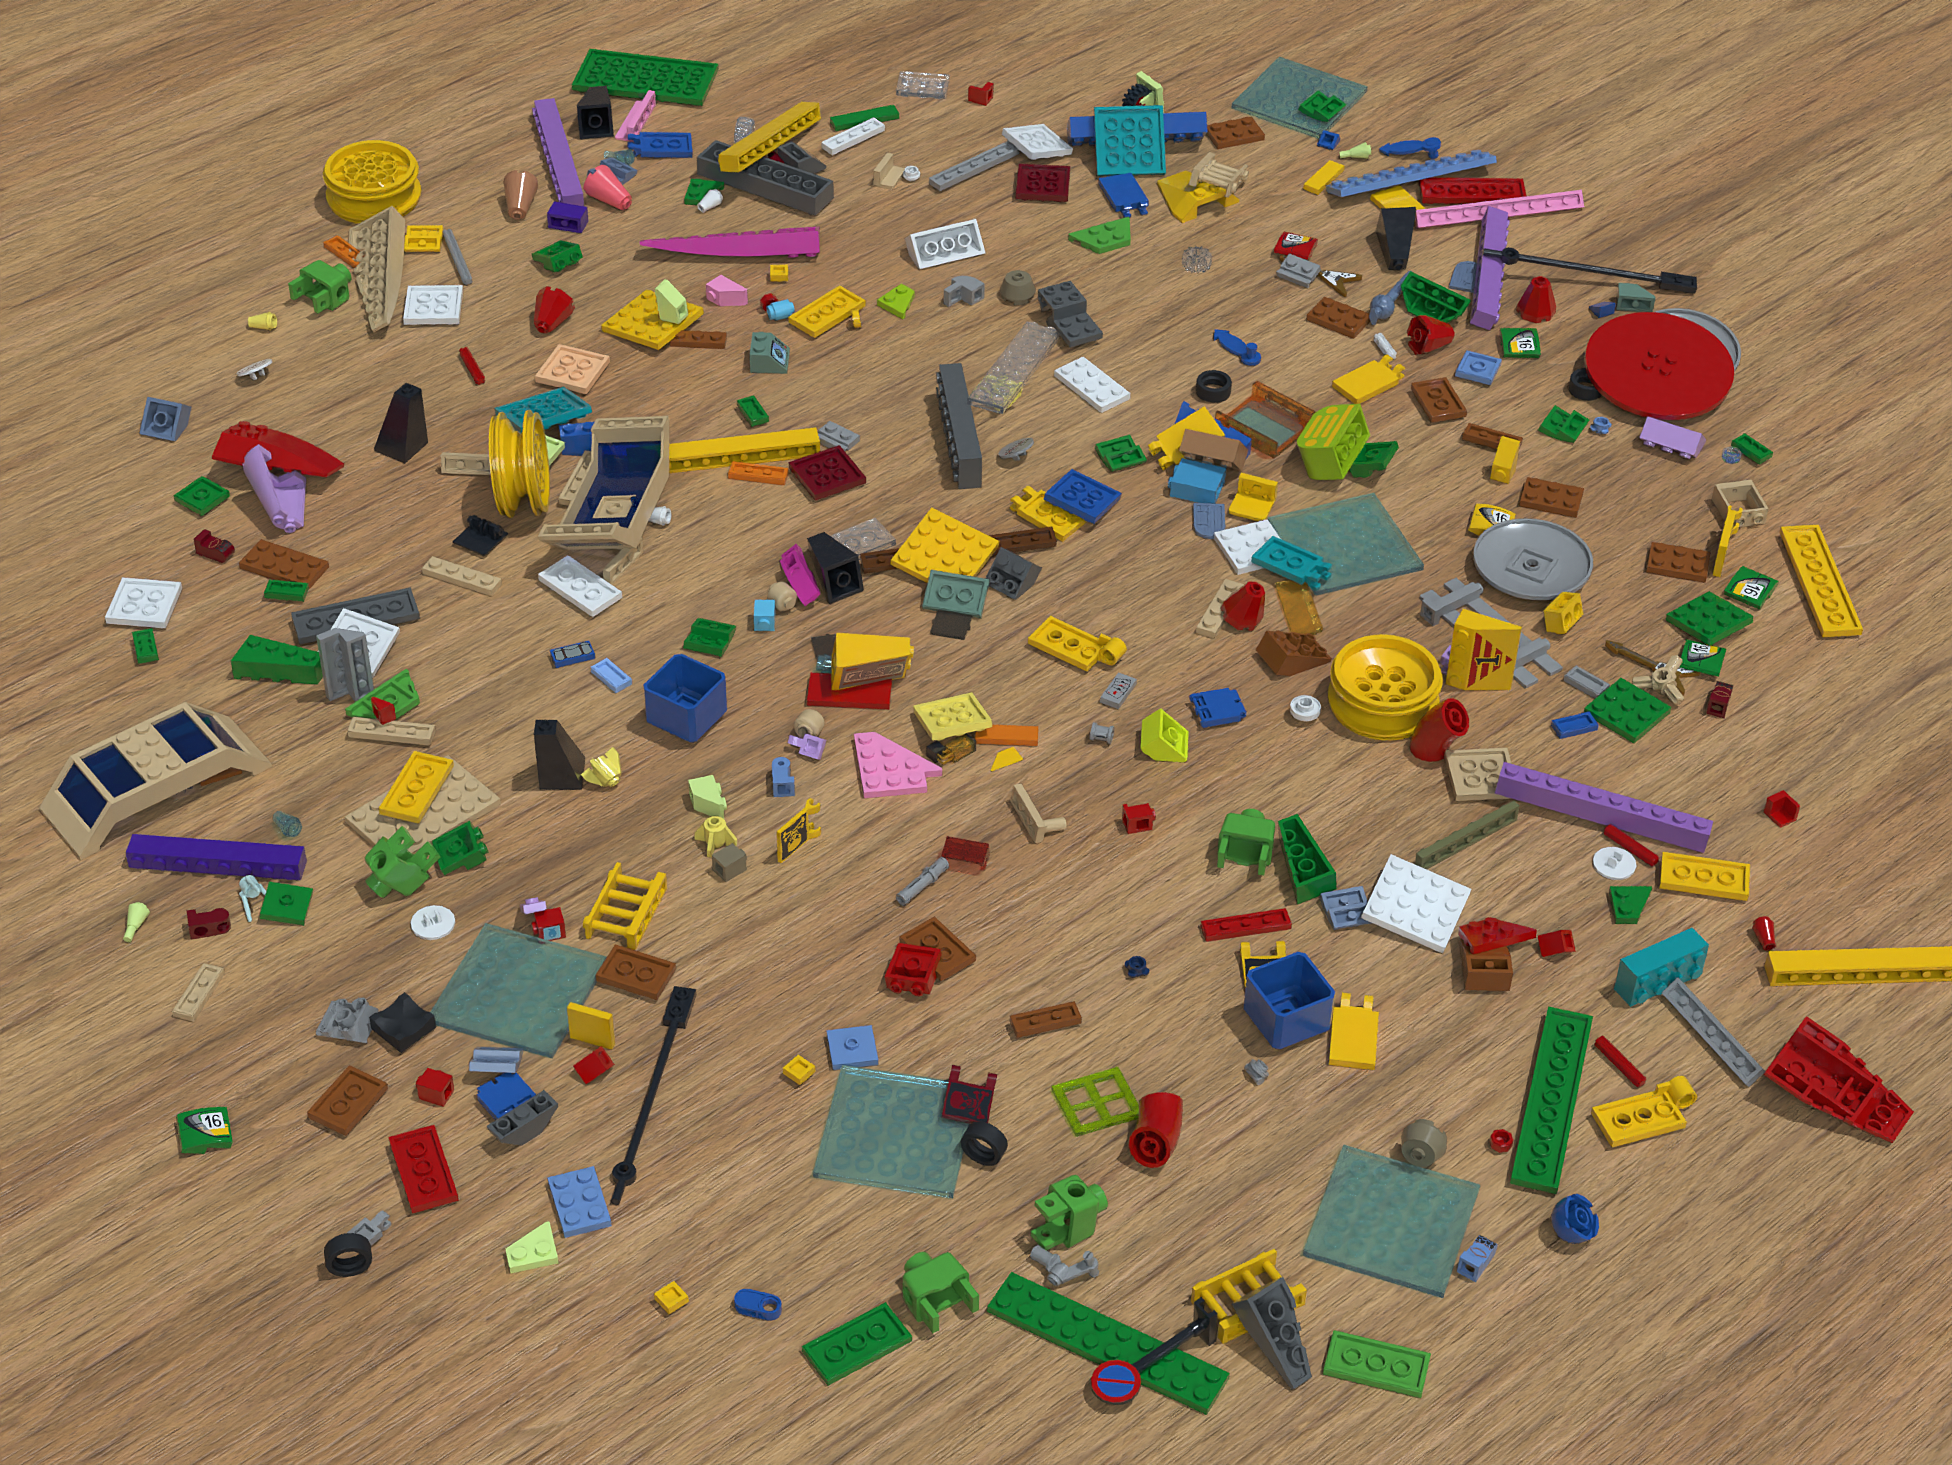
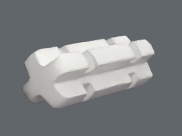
M1382 333L1375 334L1373 340L1383 354L1396 359L1397 353Z

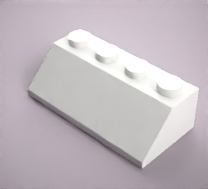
M976 219L910 234L905 238L909 256L918 269L985 254Z

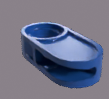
M741 1289L735 1294V1309L742 1315L772 1321L779 1318L782 1313V1303L776 1295L752 1289ZM767 1304H774L777 1308L773 1311H766L763 1307Z

